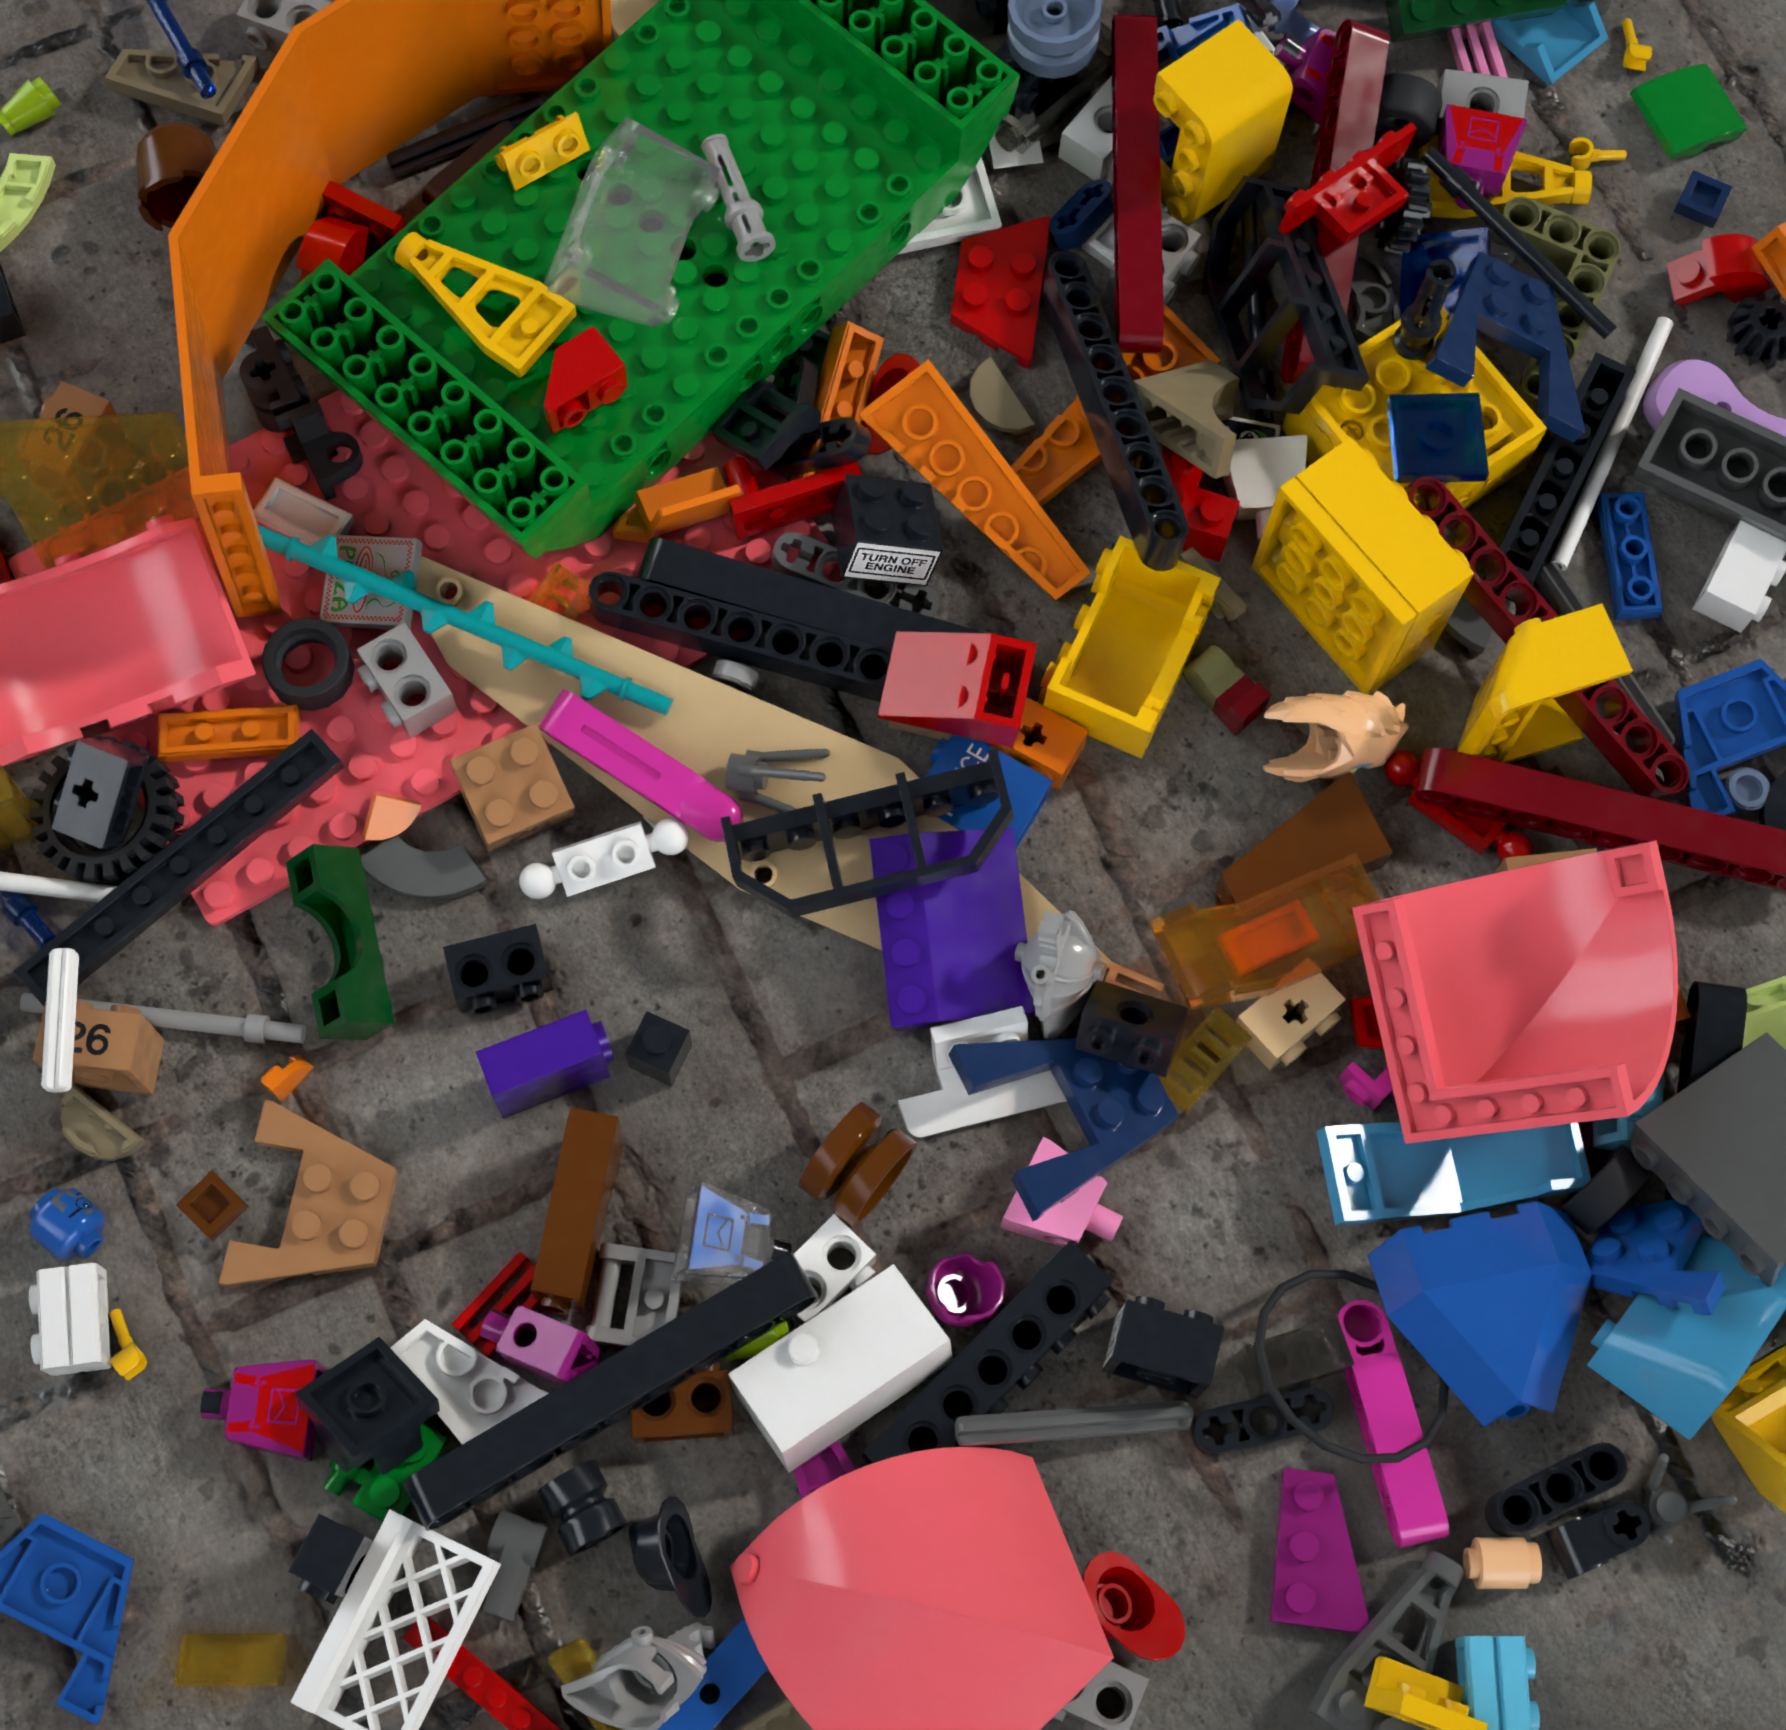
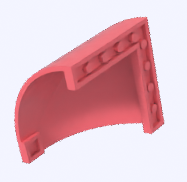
M1657 840L1497 872L1352 907L1405 1144L1628 1117L1639 1110L1657 1087L1671 1049L1678 997V962L1674 922Z
M945 1447L916 1451L866 1465L821 1486L796 1502L763 1530L730 1565L747 1627L762 1659L785 1696L813 1730H1041L1114 1658L1033 1457L1013 1451L987 1447Z

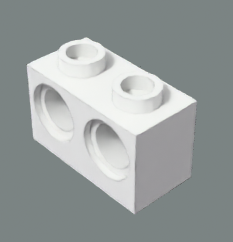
M835 1214L794 1253L809 1281L821 1291V1296L816 1303L792 1318L801 1326L839 1301L850 1289L854 1291L872 1279L876 1274L871 1268L876 1262V1254ZM839 1248L849 1250L855 1257L854 1264L846 1270L833 1268L827 1260L833 1250Z

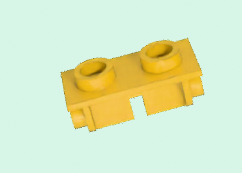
M574 112L566 117L561 114L556 116L555 121L535 131L534 135L528 138L524 137L508 147L503 145L499 148L500 153L495 155L494 158L501 171L507 170L513 189L517 191L584 154L590 148L577 112Z

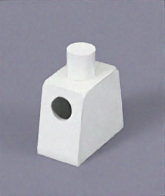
M1307 435L1239 439L1235 441L1229 475L1223 476L1228 497L1240 501L1235 519H1256L1258 541H1261L1279 487L1306 468Z

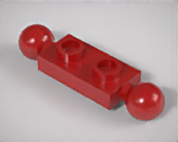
M329 180L322 193L328 217L369 227L368 240L376 246H384L405 227L402 216Z
M1398 750L1392 753L1386 760L1384 771L1391 783L1397 786L1411 785L1415 788L1406 802L1482 856L1490 844L1496 847L1497 856L1501 862L1508 857L1534 854V845L1531 839L1522 832L1507 833L1502 829L1506 823L1431 806L1417 800L1415 792L1421 763L1414 753L1407 750Z

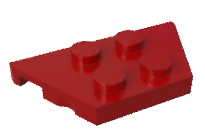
M1050 216L1039 217L962 239L950 323L966 333L977 335L981 342L994 350L999 346L1018 358V365L1028 369L1031 368L1050 230Z

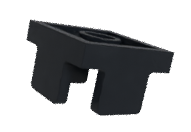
M380 1337L295 1393L298 1405L313 1422L318 1443L344 1473H347L354 1467L357 1469L374 1457L377 1470L382 1475L387 1474L422 1449L423 1441L420 1425L440 1411L438 1398Z

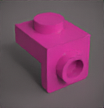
M1352 1062L1339 1077L1340 1082L1344 1085L1343 1091L1349 1099L1361 1107L1366 1105L1372 1112L1389 1095L1395 1098L1388 1067L1374 1081L1356 1063Z

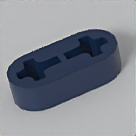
M1098 179L1086 183L1052 217L1049 222V228L1059 248L1069 250L1081 246L1113 214V189L1110 182Z

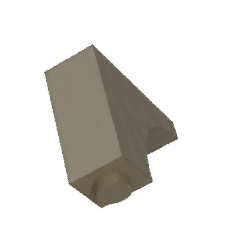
M1212 360L1133 380L1155 440L1215 479L1229 475L1237 434L1228 429L1222 421L1233 416L1240 382L1238 376Z

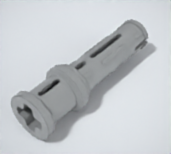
M724 134L711 135L702 142L701 149L706 156L716 186L726 207L724 222L726 227L734 232L738 242L736 247L738 257L745 262L761 260L774 251L776 247L775 238L766 231L762 221L764 216L763 209L758 202L751 199L742 174L730 150L727 137ZM725 168L727 169L731 181L733 183L731 187L729 186L726 176L723 172V169ZM757 242L758 246L754 247L753 243Z

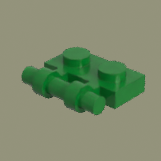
M421 1424L422 1449L387 1474L382 1475L377 1470L375 1464L370 1472L362 1467L357 1469L354 1467L347 1473H344L335 1461L332 1460L329 1465L332 1471L322 1487L340 1496L349 1479L362 1485L351 1504L381 1521H384L389 1509L405 1517L412 1506V1502L403 1483L411 1475L439 1459L450 1440Z

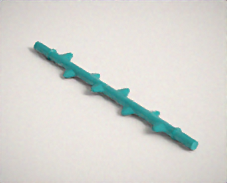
M258 525L266 548L285 555L286 560L291 561L294 559L344 580L345 600L348 603L354 604L370 592H373L420 612L425 633L431 634L449 624L501 646L503 667L507 670L512 671L529 658L579 679L581 697L584 700L590 701L604 691H608L619 696V700L627 699L665 716L669 713L673 703L672 698L632 682L630 677L624 679L574 658L572 639L564 636L549 646L543 645L496 625L494 604L489 601H484L467 613L417 592L415 577L412 571L406 570L389 580L339 559L336 537L330 534L310 547L301 543L297 537L291 539Z

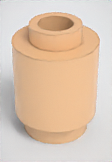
M1475 1537L1472 1540L1471 1548L1464 1549L1463 1568L1466 1578L1473 1579L1477 1589H1527L1529 1584H1538L1541 1580L1542 1558L1538 1544L1536 1542H1526L1524 1537Z

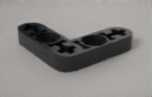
M792 353L786 356L777 367L773 384L777 386L778 392L797 403H808L813 406L819 370L815 364L799 353ZM769 408L768 416L781 423L786 418L781 413ZM851 417L821 422L813 432H803L784 452L783 456L774 462L768 470L780 477H791L852 464L859 461L868 451L871 443L870 431ZM819 439H821L820 445L816 452L812 456H809L813 445Z

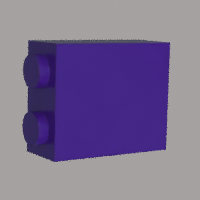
M586 1009L476 1051L489 1090L503 1119L610 1078L606 1063L614 1060L601 1020L591 1023Z

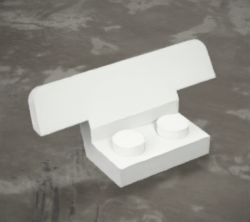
M1023 1006L930 1028L933 1062L941 1090L898 1100V1105L908 1133L913 1137L923 1138L1064 1103L1067 1100L1051 1070L968 1095L948 1054L953 1045L1028 1041V1021Z

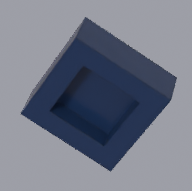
M1693 170L1673 212L1713 228L1732 186Z

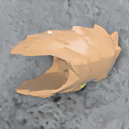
M1347 690L1342 695L1315 693L1306 696L1286 697L1284 701L1270 706L1265 712L1264 718L1278 719L1283 722L1309 723L1310 735L1307 744L1295 754L1269 760L1270 764L1264 765L1263 770L1282 776L1285 780L1307 782L1319 777L1339 779L1342 775L1350 772L1353 774L1360 768L1371 769L1382 766L1392 755L1399 741L1409 728L1408 724L1404 723L1405 704L1400 703L1393 706L1389 698L1378 691H1375L1373 695Z

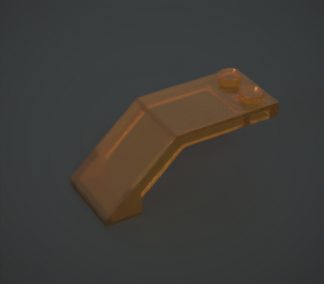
M1353 853L1239 903L1196 909L1194 903L1150 921L1149 926L1190 1010L1268 996L1362 955L1352 907L1378 901L1380 898L1357 854Z

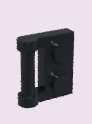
M761 379L756 381L709 431L718 442L767 471L774 462L783 456L784 452L803 432L810 433L817 429L821 421V413L816 407L808 403L799 404L778 392L777 386ZM772 408L786 416V418L780 423L761 412L760 409Z

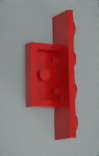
M1411 122L1396 133L1393 130L1388 131L1373 148L1367 152L1359 150L1338 171L1335 172L1331 169L1320 177L1315 186L1307 191L1303 189L1296 191L1284 205L1286 213L1278 230L1285 235L1315 215L1345 245L1403 206L1409 193L1385 168L1404 157L1417 127Z

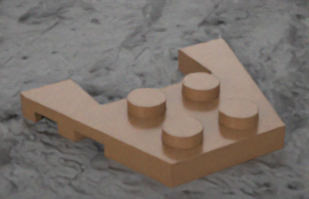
M265 1100L254 1140L258 1146L303 1153L281 1245L278 1249L229 1240L219 1284L222 1287L234 1288L240 1287L241 1284L281 1281L284 1278L313 1274L315 1276L376 1267L397 1181V1169L271 1100Z

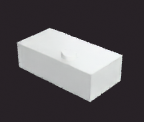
M893 1264L728 1375L736 1397L786 1470L790 1473L948 1366L953 1361L949 1337Z

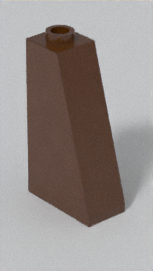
M1352 773L1342 775L1221 874L1215 887L1214 900L1223 917H1230L1234 928L1296 900H1299V902L1384 867L1392 851Z
M570 1107L531 1286L534 1300L541 1302L540 1308L545 1311L563 1315L569 1314L570 1309L583 1311L624 1147L618 1116Z

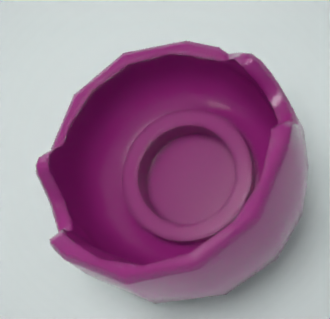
M969 1252L955 1254L952 1257L948 1256L938 1261L927 1275L925 1297L938 1319L957 1328H966L984 1323L993 1315L1003 1302L1005 1282L998 1266L994 1262H981L973 1258Z

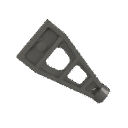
M1429 1551L1421 1568L1416 1569L1330 1666L1307 1712L1332 1730H1415L1416 1725L1364 1707L1368 1687L1363 1684L1362 1674L1368 1664L1382 1651L1390 1652L1401 1660L1402 1664L1429 1674L1432 1673L1451 1598L1457 1590L1465 1570L1447 1556L1435 1551ZM1430 1581L1438 1584L1436 1589L1430 1587ZM1409 1607L1415 1609L1425 1618L1423 1631L1413 1651L1392 1637L1393 1627Z

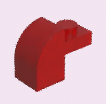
M333 217L316 220L307 230L298 252L295 267L301 269L300 282L327 258L348 276L364 263L369 227Z
M1745 234L1717 235L1701 240V250L1666 263L1674 301L1681 307L1722 291L1733 303H1736L1746 297L1759 294L1761 291L1764 292L1774 288V283L1751 248L1759 241Z

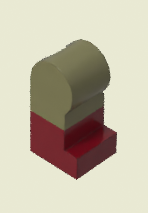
M1211 645L1183 668L1188 684L1234 736L1265 712L1271 694L1260 682L1255 685L1239 668H1236L1230 657L1221 648Z

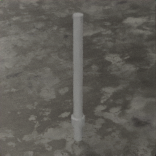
M23 993L21 996V1011L43 1014L44 1006L32 993ZM77 999L92 1004V1009L110 1011L112 1005H126L137 1008L141 1011L140 1014L147 1021L151 1022L154 1027L244 1037L245 1042L266 1044L267 1040L303 1044L306 1038V1025L270 1021V1017L266 1015L248 1014L246 1018Z

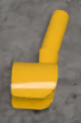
M1629 18L1624 19L1621 23L1626 39L1623 67L1645 72L1646 62L1650 60L1652 55V46L1638 44L1632 20Z
M1584 137L1573 139L1568 153L1573 155L1582 154L1572 157L1571 166L1574 167V170H1586L1591 162L1626 160L1627 157L1626 150L1594 149L1593 143Z
M115 1309L109 1315L118 1339L117 1342L122 1350L109 1360L118 1374L124 1376L129 1381L145 1369L147 1359L133 1343L121 1309Z

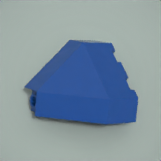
M1538 1201L1517 1205L1518 1214L1491 1219L1489 1211L1449 1219L1450 1228L1423 1233L1421 1225L1401 1229L1367 1255L1387 1317L1484 1427L1499 1417L1509 1420L1520 1418L1529 1412L1531 1406L1554 1412L1592 1277V1272L1569 1214Z

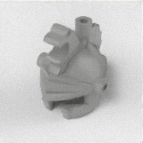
M1072 910L1063 914L1045 911L1038 931L1031 937L1028 943L1019 942L1015 950V961L1021 962L1025 981L1034 1000L1035 1015L1038 1016L1041 1022L1043 1040H1054L1068 1027L1086 1005L1096 982L1102 981L1106 973L1107 965L1105 962H1102L1101 955L1094 945L1093 935H1090L1084 922Z
M695 1622L690 1626L683 1627L682 1630L676 1631L675 1634L669 1635L666 1639L660 1637L649 1626L637 1627L631 1631L630 1638L614 1646L607 1653L600 1655L599 1659L591 1665V1673L561 1685L562 1696L574 1708L601 1723L623 1730H656L680 1710L679 1706L691 1696L703 1679L707 1667L705 1666L706 1659L704 1658L702 1648L712 1649L716 1647L713 1627Z

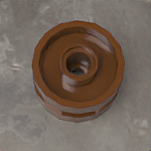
M860 1102L853 1107L826 1137L806 1167L798 1185L816 1201L830 1198L841 1187L834 1200L833 1214L851 1228L857 1227L881 1201L908 1164L918 1144L897 1128L888 1131L883 1139L880 1137L876 1141L883 1126V1116L864 1102Z

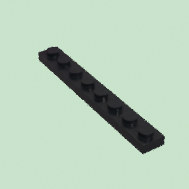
M310 729L14 970V973L38 1001L45 1006L49 953L52 949L70 948L74 949L79 955L78 986L343 769L342 761L315 731Z

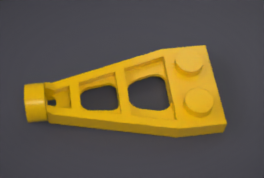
M1434 135L1431 142L1419 148V160H1421L1423 154L1430 147L1433 146L1438 150V135ZM1516 151L1499 196L1494 198L1484 197L1501 213L1506 203L1514 197H1527L1547 206L1561 203L1587 205L1592 190V172L1574 170L1572 166ZM1427 167L1426 173L1431 176L1428 183L1430 185L1429 189H1431L1429 201L1432 203L1430 217L1462 219L1478 216L1473 210H1465L1458 207L1455 202L1456 198H1453L1439 185V177ZM1519 170L1539 175L1541 177V189L1534 192L1512 191L1511 171Z
M416 232L407 234L396 249L395 262L420 280L485 355L520 379L577 315L574 304L540 281L436 241L426 240ZM453 267L460 268L478 278L476 283L462 298L457 297L441 282ZM492 290L511 295L520 301L518 307L500 327L490 326L476 310V305Z

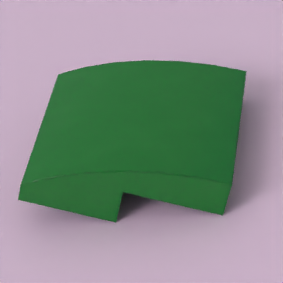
M1707 63L1686 67L1659 76L1635 87L1629 93L1670 159L1699 155L1709 144L1738 140L1748 129Z

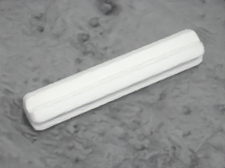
M56 948L52 949L49 953L41 1086L46 1091L54 1093L67 1092L72 1087L79 955L74 949Z

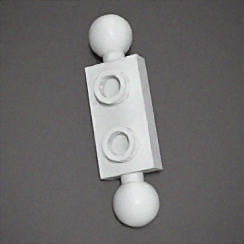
M666 818L656 824L652 833L646 835L642 822L639 821L553 850L552 856L556 865L550 867L540 862L527 865L520 874L519 885L522 892L529 898L544 899L552 894L557 884L562 883L566 895L569 897L655 868L656 862L652 852L659 851L665 855H676L682 852L688 844L689 832L685 824L680 820Z

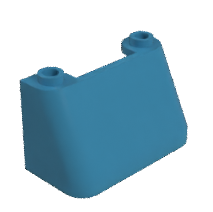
M1701 1233L1683 1271H1720L1725 1289L1712 1315L1696 1314L1693 1311L1692 1305L1678 1302L1674 1308L1660 1305L1656 1296L1639 1292L1617 1324L1607 1319L1590 1343L1596 1346L1598 1350L1587 1364V1366L1688 1440H1691L1735 1387L1786 1309V1265L1780 1269L1775 1284L1768 1287L1758 1276L1749 1274L1741 1266L1737 1255L1722 1240H1717L1711 1235Z

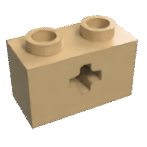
M1307 958L1240 1014L1232 1030L1269 1071L1280 1061L1287 1067L1308 1048L1303 1042L1315 1031L1320 1037L1324 1036L1342 1019L1337 1012L1346 999ZM1295 1012L1300 1017L1299 1021L1293 1020L1288 1024L1283 1018L1284 1015L1290 1016Z

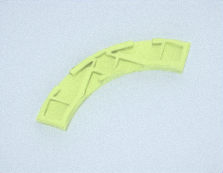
M9 153L6 166L0 177V252L20 234L41 205L50 186L56 166L52 157Z

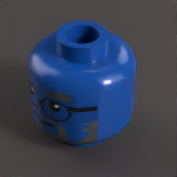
M56 1188L47 1192L36 1202L30 1211V1218L32 1219L30 1224L31 1236L59 1261L72 1260L77 1256L81 1259H86L101 1246L104 1240L101 1232L105 1225V1215L75 1188L62 1191Z

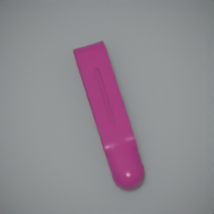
M566 689L561 690L538 724L539 729L552 739L711 841L725 842L720 818L730 816L734 825L744 822L743 811L731 796Z
M1354 1300L1347 1303L1337 1313L1335 1332L1343 1356L1346 1382L1367 1454L1397 1453L1421 1440L1423 1433L1389 1322L1383 1310L1373 1302ZM1427 1447L1399 1463L1370 1464L1393 1541L1398 1548L1448 1537V1519Z

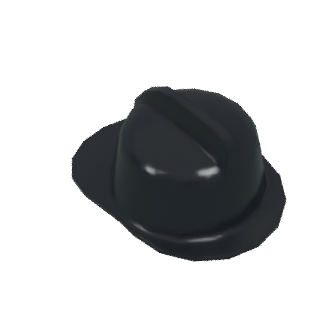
M668 1496L662 1502L658 1514L633 1523L630 1526L629 1538L633 1561L638 1574L646 1584L656 1590L675 1591L679 1601L690 1614L696 1618H704L711 1611L712 1604L711 1585L695 1542L692 1523L684 1503L678 1497Z

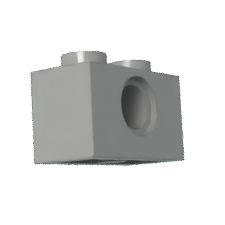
M1445 69L1437 84L1443 104L1436 133L1439 131L1447 104L1466 108L1476 104L1485 108L1487 112L1524 118L1529 81Z

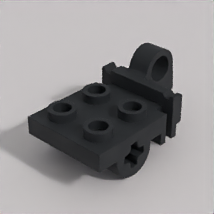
M266 325L250 331L257 350L251 352L243 359L240 365V376L260 424L265 429L276 433L293 429L294 434L283 438V441L294 465L307 460L325 500L335 498L336 494L333 486L352 477L362 467L363 456L357 440L348 433L331 432L329 430L318 400L310 402L308 391L300 374H297L293 366V360L285 342L282 339L274 341ZM337 447H348L352 450L351 456L346 461H331L333 457L338 455Z

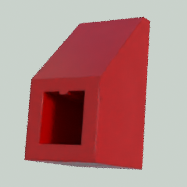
M594 326L555 349L544 402L547 426L553 435L564 428L576 426L585 418L587 413L601 404L614 402L628 388L624 362Z

